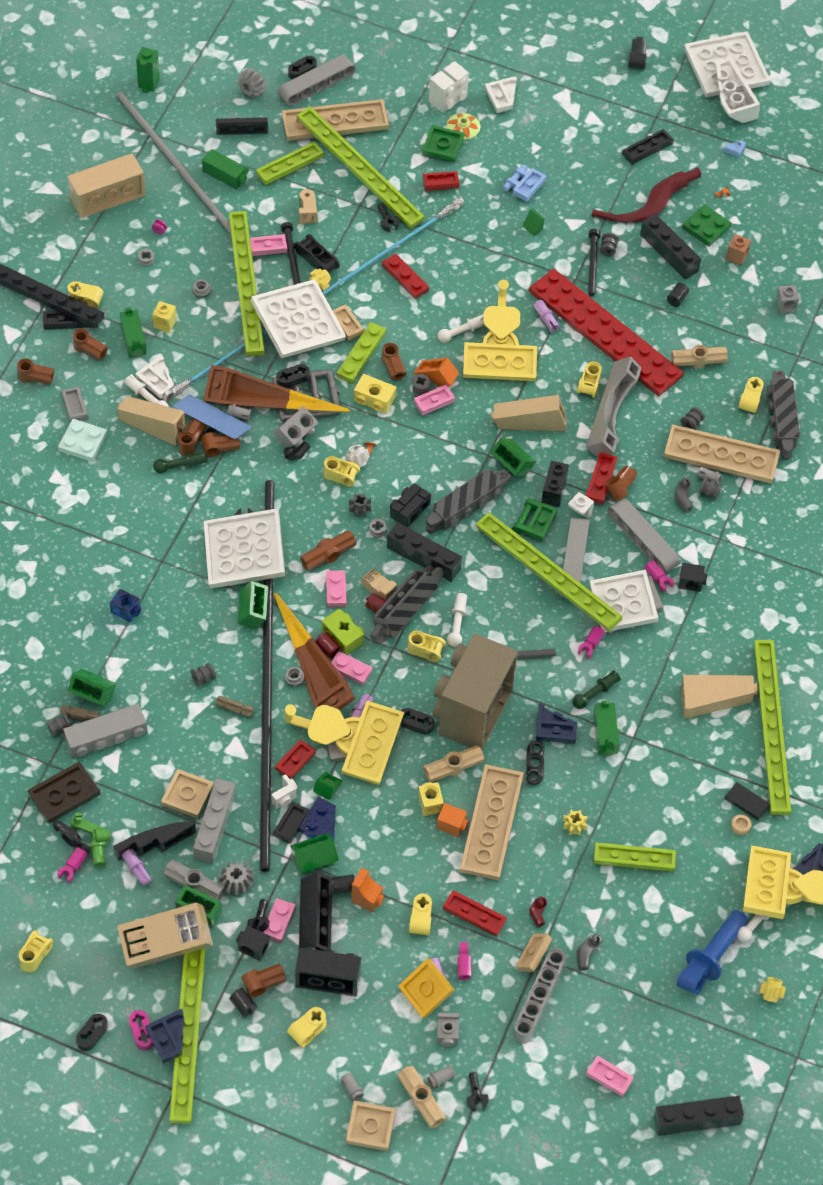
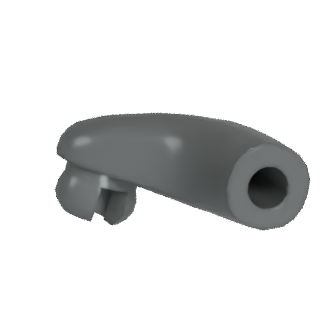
M683 478L678 482L675 492V501L685 513L693 508L688 498L691 482L687 478Z
M590 935L578 947L576 954L579 970L589 969L590 954L602 943L600 935Z

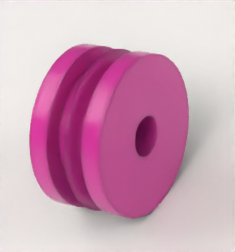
M159 219L155 220L152 225V230L160 235L164 234L167 229L166 223Z

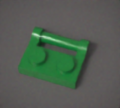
M528 498L524 504L525 508L518 521L514 523L512 530L517 534L522 533L543 541L557 515L558 509ZM535 509L536 512L529 526L524 525L531 510Z

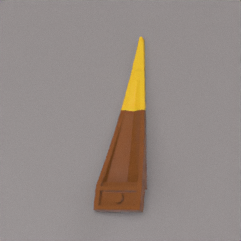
M211 365L203 399L205 402L223 406L236 404L239 407L296 410L305 406L307 410L351 412L348 408L287 389L230 368Z
M274 593L302 671L304 672L305 681L314 707L327 705L341 710L356 699L349 684L280 596Z

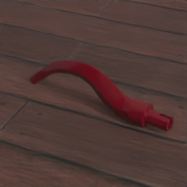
M697 167L686 173L680 171L663 179L652 188L646 204L637 211L626 214H612L593 209L591 216L618 222L645 220L654 214H659L674 192L688 187L689 182L701 178V171Z

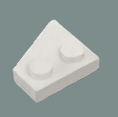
M516 76L485 84V90L496 113L513 109Z
M162 355L135 373V378L142 384H146V387L159 399L163 398L162 395L167 390L174 388Z

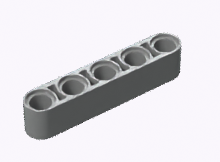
M340 55L283 84L277 93L288 106H293L350 77L355 72L356 67L345 55Z
M623 498L608 507V513L613 521L650 561L654 560L665 573L680 564V558L677 553L627 499Z
M571 517L563 570L578 582H581L590 520Z
M554 948L548 952L518 1016L513 1034L514 1039L518 1043L526 1044L532 1039L562 974L566 955L561 949ZM558 959L560 963H554L551 960ZM549 976L552 978V980L548 981L545 980L543 977ZM540 993L544 995V997L538 998L535 995ZM534 1011L536 1015L531 1016L527 1012ZM519 1029H526L528 1032L521 1033Z

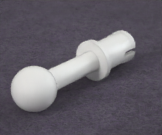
M484 313L473 319H466L467 323L451 330H440L437 335L438 340L442 343H448L455 335L467 330L474 332V329L484 326Z
M132 374L125 379L124 384L131 388L136 396L142 395L149 402L169 407L167 402L159 401L145 389L146 384L140 383Z
M457 593L454 609L451 611L455 615L452 633L447 637V643L451 647H457L458 644L462 643V636L459 634L462 616L467 614L465 611L467 595L463 593Z
M756 914L747 926L740 928L737 939L743 943L749 942L753 936L752 931L763 919L768 920L770 917Z

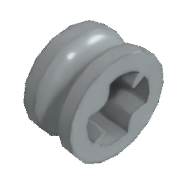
M142 249L138 253L139 263L144 266L153 264V251Z
M374 519L370 522L369 532L371 536L381 538L386 534V523L382 519Z

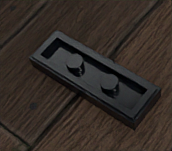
M268 117L216 119V135L268 133Z
M662 129L623 149L622 155L633 165L670 146L674 140Z
M43 311L44 330L92 328L58 311Z

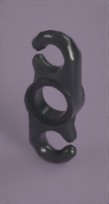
M532 741L527 746L526 775L536 774L538 779L532 780L530 777H526V781L531 785H537L543 780L544 751L535 752L532 750V747L539 746L541 749H544V745L540 741ZM537 759L541 764L535 767L530 764V761Z
M58 820L52 822L54 829L60 831L61 837L69 846L79 847L86 851L87 854L90 853L89 846L86 843H82L80 835L73 828Z

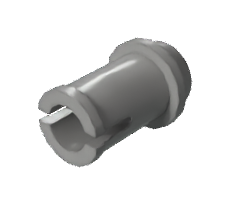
M236 404L229 405L227 414L247 421H249L251 416V409L236 406Z
M703 466L699 468V471L705 473V475L697 472L698 478L704 480L707 477L710 482L715 481L717 485L720 483L722 475L718 471L715 473Z
M448 1065L435 1073L431 1072L427 1080L432 1088H439L440 1084L456 1077L453 1068Z
M351 1072L341 1077L340 1081L348 1091L349 1099L357 1101L364 1096V1089L359 1087Z

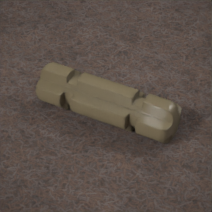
M218 696L216 699V706L225 707V709L238 714L242 713L246 717H251L254 708L251 706H244L243 703L232 699L227 700L223 696Z
M62 705L60 715L64 712L67 717L71 716V718L87 721V719L91 720L99 717L98 711H88V709L70 708V706Z

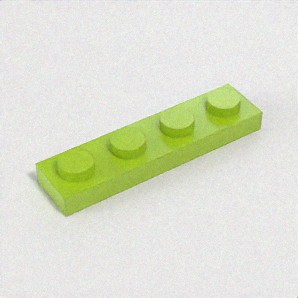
M314 141L256 169V175L264 185H267L323 158L324 152Z
M372 322L369 323L337 371V378L351 384L354 383L385 336L386 328Z
M595 842L594 864L675 871L676 850Z

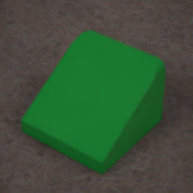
M531 208L523 223V228L535 236L543 230L544 217Z
M324 772L316 780L313 791L330 800L341 785L342 780Z

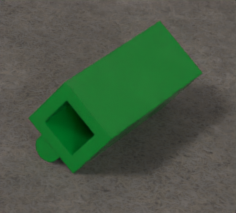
M141 47L136 58L138 87L142 88V92L147 93L149 90L154 91L160 80L159 58L157 50Z
M213 149L202 159L203 172L236 190L247 180L249 168Z
M130 307L126 308L125 312H120V322L128 356L139 357L146 355V342L138 310H132Z
M605 700L601 704H595L593 714L598 755L611 756L618 754L619 737L615 703H609V701Z

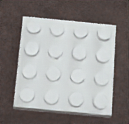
M748 32L684 44L685 53L706 98L720 95L715 62L728 58L733 60L750 89L770 85V78Z
M315 279L251 297L250 301L281 359L345 341L346 339L342 327Z
M278 508L204 521L210 589L285 576Z

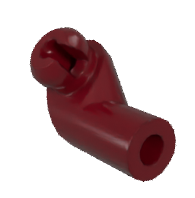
M543 896L535 899L529 909V913L537 928L542 927L546 923L542 912L547 905V900Z

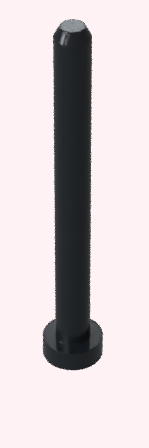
M284 222L280 228L281 232L285 234L293 284L296 285L300 283V277L291 234L293 225L290 222Z
M591 229L588 232V237L591 239L588 294L591 297L595 295L597 245L598 239L601 237V232L598 229Z

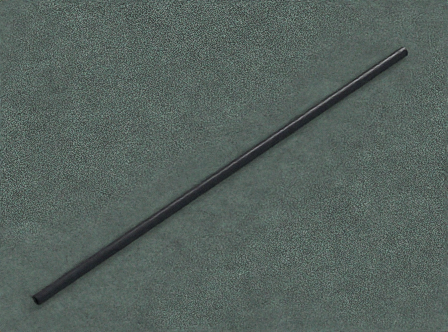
M267 480L265 482V510L274 509V481ZM273 578L264 580V585L268 586L266 621L263 622L260 806L261 872L270 871Z

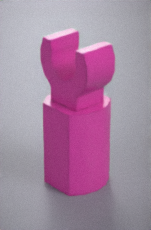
M654 560L645 565L644 569L652 576L656 583H659V588L662 592H666L664 584H668L671 588L674 587L673 579L666 577V573Z
M594 626L585 639L584 644L579 646L578 654L580 655L585 650L588 652L586 658L590 659L593 649L596 648L605 634L604 630Z
M76 847L65 863V867L59 869L58 878L60 879L64 874H68L67 883H71L74 878L73 873L78 871L87 857L86 851Z
M460 942L459 956L457 958L459 980L471 979V956H468V942Z

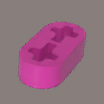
M136 1010L129 1017L131 1031L136 1046L140 1050H149L153 1047V1043L145 1026L150 1024L144 1011ZM138 1017L142 1020V1027L140 1028L136 1022ZM142 1033H145V1036L148 1039L147 1043L141 1041Z

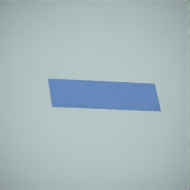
M190 394L172 406L233 439H236L252 427Z

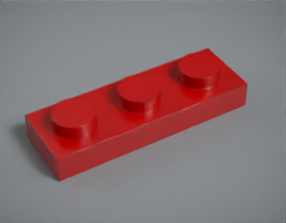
M397 254L382 261V267L414 299L429 291V286Z
M599 453L586 497L593 500L594 503L604 504L608 491L605 483L608 479L612 478L617 463V456Z
M452 890L443 905L444 911L496 937L507 921V917Z

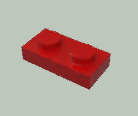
M300 739L275 766V770L282 775L286 774L289 779H293L316 754V750Z

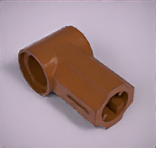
M80 328L74 331L73 347L76 351L85 352L97 360H102L108 351L106 345L89 336V332L86 329Z
M386 343L382 348L381 361L386 366L391 380L399 381L406 376V371L398 354V346L394 343Z
M26 358L18 361L17 377L21 382L37 381L52 384L53 368L33 364L30 359Z
M197 419L191 420L186 430L179 435L178 449L183 456H186V453L191 455L195 452V446L206 430V425Z
M206 433L201 438L207 457H216L223 451L240 449L239 437L233 439L226 434L217 436L216 433Z
M624 466L616 476L608 479L605 483L614 501L628 495L627 488L636 479L637 472L630 466Z
M280 964L261 971L251 970L241 977L251 998L262 995L270 987L286 982V976Z

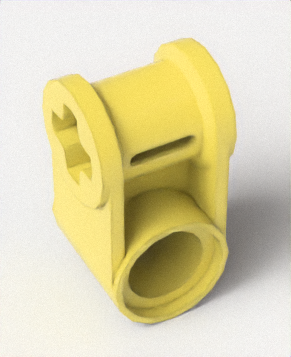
M76 281L68 285V292L70 293L68 296L75 297L76 300L95 309L98 308L104 293L100 287Z
M592 361L586 365L578 385V394L585 393L592 395L593 398L596 397L602 370L599 363Z
M751 377L747 381L739 402V409L756 414L764 384L760 378Z
M334 456L325 459L323 475L326 479L347 487L354 485L355 476L360 472V467L357 464Z
M413 631L409 635L407 649L412 655L438 662L441 659L440 653L442 648L446 646V641L438 636H432L421 631Z
M419 894L414 898L409 933L429 936L432 900L426 894Z
M34 930L19 952L21 969L24 972L35 971L44 957L50 952L54 940L51 938L47 939ZM26 958H33L31 961H25Z
M314 1007L288 1028L287 1033L301 1048L307 1046L313 1038L326 1028L327 1023L324 1010Z

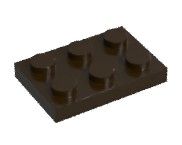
M80 761L27 790L28 795L48 824L101 795L100 790Z

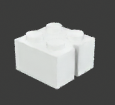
M455 61L444 68L443 71L445 73L440 71L430 78L429 102L442 113L451 109L458 102L463 101L468 95L469 72Z

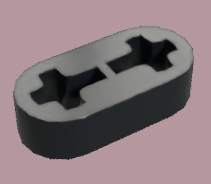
M305 56L289 65V78L293 80L316 68V58Z
M298 364L283 369L277 373V385L289 388L304 383L310 377V369L305 364Z
M410 708L400 710L404 712L401 727L425 735L430 734L434 730V719L432 716ZM406 716H410V719H408L407 721L404 720ZM428 722V725H426V727L422 726V724Z
M97 1013L92 1015L78 1032L76 1043L80 1050L89 1051L93 1049L107 1031L108 1021L103 1014ZM100 1021H102V1027L97 1026L95 1029L94 1022L99 1023ZM90 1035V1043L85 1042L84 1044H82V1038L87 1039V1037Z

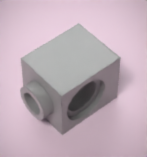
M796 285L778 286L775 300L779 314L797 312L799 295Z

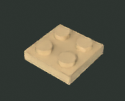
M177 769L161 800V805L198 819L213 790L214 782Z
M354 1101L346 1144L388 1151L396 1108Z

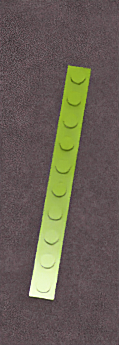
M311 106L297 114V120L410 229L424 220V215Z
M229 212L246 356L264 355L260 318L250 301L252 296L257 295L247 212Z
M490 512L476 523L477 529L608 632L623 620L621 614Z
M754 640L770 815H791L774 640Z
M206 948L184 954L179 1010L182 1009L184 1013L183 1055L175 1058L170 1123L191 1124Z

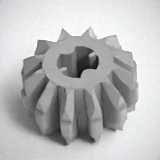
M254 68L245 69L237 78L240 90L244 92V95L247 94L249 98L258 97L266 89V81L263 80V76L260 75L259 71L256 72Z
M236 860L235 865L228 862L227 868L222 867L219 881L227 889L228 895L232 891H234L236 896L239 894V891L245 894L246 888L251 889L254 875L252 874L251 867H247L245 862L239 865V862Z

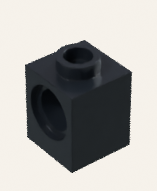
M682 563L678 589L701 592L702 585H706L707 574L704 573L705 566Z
M247 925L245 931H241L237 937L238 951L261 961L270 945V936Z

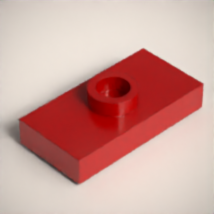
M457 171L423 174L425 191L456 189L460 186Z

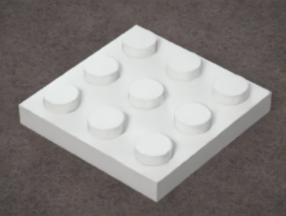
M646 570L590 581L592 593L622 615L623 620L611 631L658 622V614ZM600 625V627L604 630V632H608L606 629H604V628Z

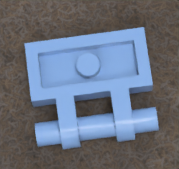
M522 165L514 171L512 177L505 181L503 190L508 192L514 188L513 195L527 202L543 185L547 176L533 168L527 172V166Z

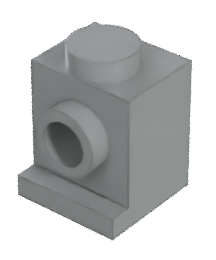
M438 1013L437 1045L444 1047L458 1045L459 1013Z

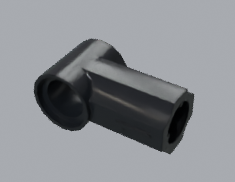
M637 37L632 40L628 67L645 69L647 41L643 37Z

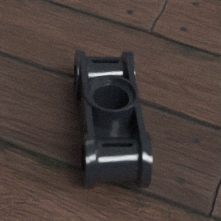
M311 234L306 235L302 241L294 243L296 252L315 269H324L329 273L334 269L340 268L338 259L317 242Z

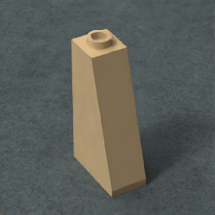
M559 395L494 404V411L491 412L492 422L496 423L498 429L567 431V416Z
M129 396L123 402H120L117 407L120 421L174 446L178 445V437L185 431V417L182 410Z
M683 675L681 683L683 718H691L751 703L754 695H757V683H754L753 676Z

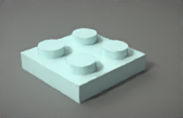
M72 419L58 446V451L93 462L107 436V429Z

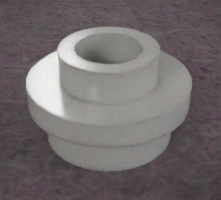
M197 280L192 287L193 293L196 296L204 297L210 293V285L205 280Z
M291 667L285 673V680L291 686L300 685L304 681V672L298 667Z

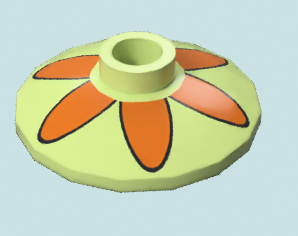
M459 113L449 118L446 128L465 133L464 140H470L479 133L480 123L476 117L470 114Z

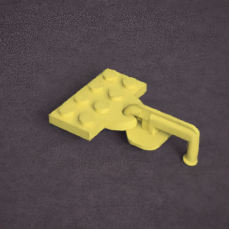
M504 279L498 283V306H489L484 311V325L490 332L484 337L483 343H464L463 378L536 381L537 346L519 345L517 337L512 333L520 325V312L515 307H506V293L509 283Z
M366 701L361 718L350 717L344 719L338 709L321 705L316 708L312 720L295 715L296 708L294 705L289 704L285 707L284 720L286 723L307 729L309 738L314 742L323 745L335 742L336 747L347 755L342 768V774L380 785L404 712Z
M751 845L743 912L783 919L786 904H795L803 900L823 905V871L812 870L802 875L800 872L790 868L791 853Z

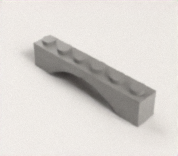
M632 357L615 361L586 445V448L597 458L600 452L612 454L615 451L619 439L615 431L616 415L623 399L638 381L642 368Z

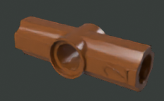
M347 530L332 539L325 538L321 540L316 548L301 555L300 561L305 570L310 571L325 562H334L341 553L357 545V541L353 533Z

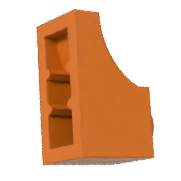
M446 357L422 360L414 374L428 376L430 381L435 383L437 387L444 385L448 387L455 382L459 372L449 358Z
M361 868L352 883V903L374 912L376 907H380L384 901L383 887L371 878L368 870Z

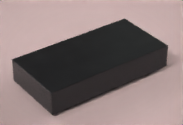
M738 782L734 784L725 796V800L757 821L770 804Z
M292 801L273 831V836L291 844L310 814V810Z

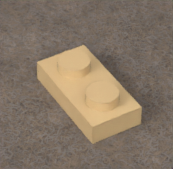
M346 304L332 310L348 341L363 334L364 328Z
M533 933L515 967L520 972H534L547 951L552 938L548 934Z

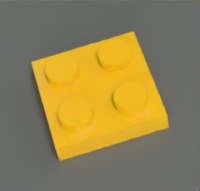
M428 958L398 986L422 1018H426L455 991L433 961Z

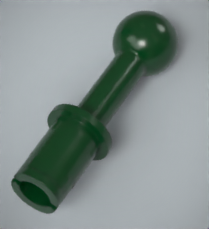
M206 452L191 455L186 453L185 458L170 461L157 459L153 464V469L157 473H164L168 468L188 465L191 468L193 465L207 463Z
M613 670L604 678H599L597 685L585 694H577L573 697V706L576 709H584L588 704V700L601 691L608 692L611 686L621 681L620 675Z

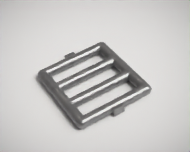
M331 369L311 371L308 380L312 397L320 399L316 378L326 377L332 403L340 406L338 398L339 388L335 384L333 371ZM275 376L272 378V383L277 385ZM299 385L292 386V390L300 393ZM278 409L281 422H285L294 414H286L285 409ZM309 411L314 418L336 415L341 413L333 411Z

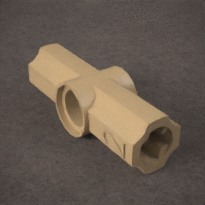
M696 345L693 349L671 351L673 366L692 365L700 369L706 364L727 363L728 360L727 348L725 347L707 348L704 345Z
M476 745L461 752H450L445 758L423 766L427 781L434 782L447 776H458L462 770L483 763L485 758L481 748Z
M414 1066L405 1067L397 1074V1077L412 1099L413 1106L419 1110L430 1129L440 1126L446 1120V1116L433 1098L431 1089L424 1084ZM419 1094H423L427 1098L420 1100L416 1096Z

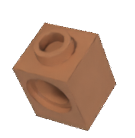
M735 234L728 246L726 260L742 266L749 254L751 240Z

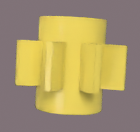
M315 269L310 273L312 277H310L309 281L315 279L321 290L324 291L330 287L328 283L331 281V277L326 270Z
M570 810L569 816L564 815L563 821L565 823L563 829H567L569 835H580L582 829H587V816H583L581 810L578 812Z
M768 977L767 982L762 981L760 993H763V999L770 1002H778L779 998L783 999L786 987L782 986L783 981L773 977Z

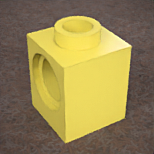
M159 301L152 314L153 328L170 333L177 320L176 306Z
M429 782L419 786L418 797L423 816L440 813L444 802L439 783ZM432 796L434 797V799H428L426 797Z

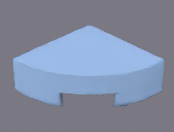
M746 142L728 143L724 147L723 152L739 158L746 147Z

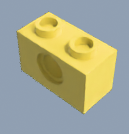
M363 374L354 389V401L374 408L376 411L388 413L396 399L397 387Z

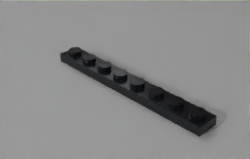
M0 264L1 285L92 328H95L105 318L104 312Z

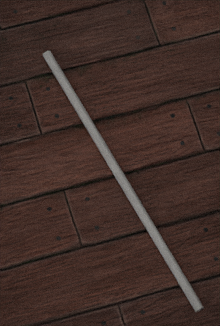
M122 91L117 92L116 96L231 235L229 221Z

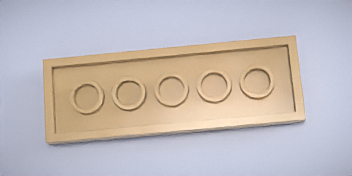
M383 99L312 107L340 135L389 129ZM306 108L282 111L287 141L316 138L297 120V114Z
M672 424L663 458L772 484L780 450Z
M485 764L460 866L461 873L500 880L524 772Z

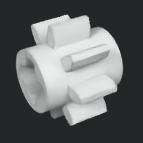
M362 445L351 446L348 454H346L347 461L353 462L359 467L366 465L367 458H370L368 449H365Z

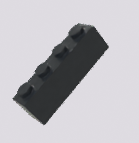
M657 214L642 221L640 236L685 280L699 272L701 258Z
M398 522L387 535L388 549L424 568L429 565L434 566V568L441 567L444 571L442 578L450 582L454 580L461 570V555Z
M315 872L302 878L300 881L299 947H313L316 950L326 951L331 950L332 878L320 872Z
M740 1095L656 1106L654 1112L658 1136L741 1125L744 1117Z

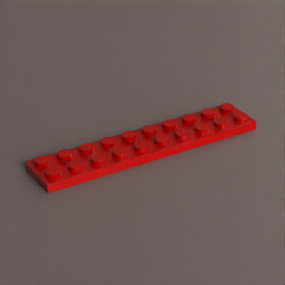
M554 268L529 287V293L538 300H543L550 310L612 360L618 361L632 357L642 367L638 381L658 397L683 378L684 372L677 366H673L672 362Z

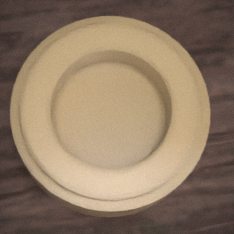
M737 815L732 819L731 830L736 835H746L751 829V820L745 815Z

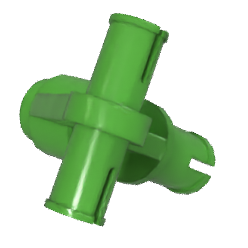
M76 813L70 821V827L75 831L80 829L91 834L92 842L89 848L92 851L93 866H105L106 861L103 848H105L106 842L110 841V830L83 819L82 813Z

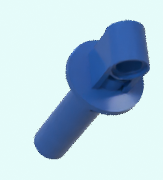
M739 910L732 911L703 951L692 949L687 953L686 961L688 965L677 979L678 987L698 995L708 980L714 981L721 976L722 971L718 961L735 940L740 928L748 923V918L743 912Z

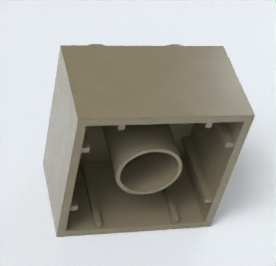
M474 633L468 646L458 644L450 663L451 666L455 667L452 675L449 677L443 674L434 692V697H437L438 700L433 710V716L440 719L438 735L469 748L478 745L483 751L513 692L518 656L517 650Z

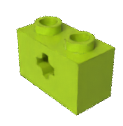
M340 608L321 620V631L323 633L328 632L342 647V653L348 655L364 644L363 629L360 626H356L352 622L350 615L344 613Z

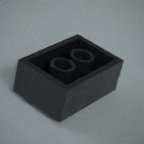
M299 947L295 968V988L357 997L361 977V957L353 953L340 954L333 950L320 951L313 947Z

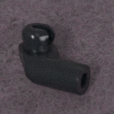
M303 442L298 449L294 450L292 447H286L283 451L285 458L288 460L301 459L310 449V445L307 442Z

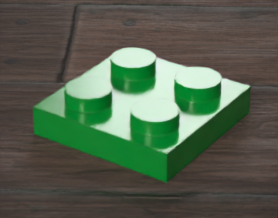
M432 125L424 143L422 154L455 162L465 138V133Z
M704 204L683 223L682 229L710 247L731 228L732 222Z

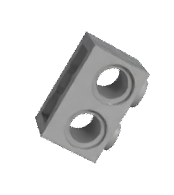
M303 406L274 431L273 434L285 448L292 446L296 448L303 442L301 438L304 435L308 437L316 430L314 426L318 421ZM300 420L304 421L305 427L302 426ZM288 431L293 434V438L288 435Z

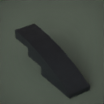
M195 822L172 823L131 836L113 846L114 855L120 861L123 859L122 854L128 849H133L140 857L156 847L162 853L195 834Z

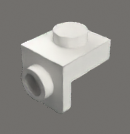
M578 492L569 502L568 506L588 519L593 513L594 501Z
M286 774L282 776L283 788L271 794L272 805L275 809L289 805L296 798L297 785Z

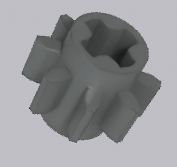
M364 493L354 494V498L349 499V512H353L356 517L366 516L367 511H371V498H367Z

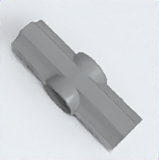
M175 860L169 861L163 873L164 877L183 887L186 885L199 892H204L218 901L221 900L225 892L224 886L203 876L200 870L190 869ZM192 880H198V881H199V882L194 883V884H193V883H190V881H192Z

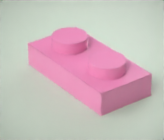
M285 234L250 238L252 256L287 253Z
M447 385L414 398V404L422 416L455 402V397Z
M345 570L326 571L327 607H346Z
M340 651L332 660V664L342 676L362 686L373 671V667Z
M276 898L268 917L270 921L269 926L263 932L270 936V940L282 943L296 904Z
M599 1056L595 1058L586 1073V1076L621 1097L624 1096L634 1079L633 1076Z

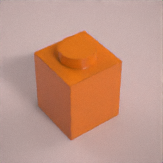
M444 803L437 819L436 829L459 837L461 831L465 832L469 820L466 819L467 811Z

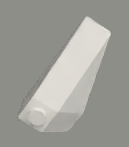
M728 58L715 62L721 105L728 116L741 123L758 119L760 103L733 60Z

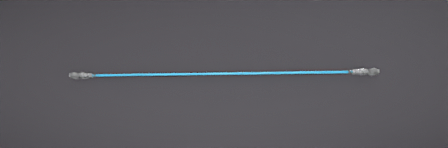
M457 198L452 204L446 205L433 219L322 291L323 295L434 221L450 216L454 210L459 209L464 204L462 203L464 200ZM266 329L262 331V336L267 333ZM245 344L241 345L240 347L230 352L229 354H227L226 356H224L212 365L218 366L219 364H221L222 362H224L225 360H227L228 358H230L231 356L245 348ZM211 366L193 378L174 385L172 390L169 389L162 395V400L165 402L170 401L175 395L182 394L196 379L210 371Z

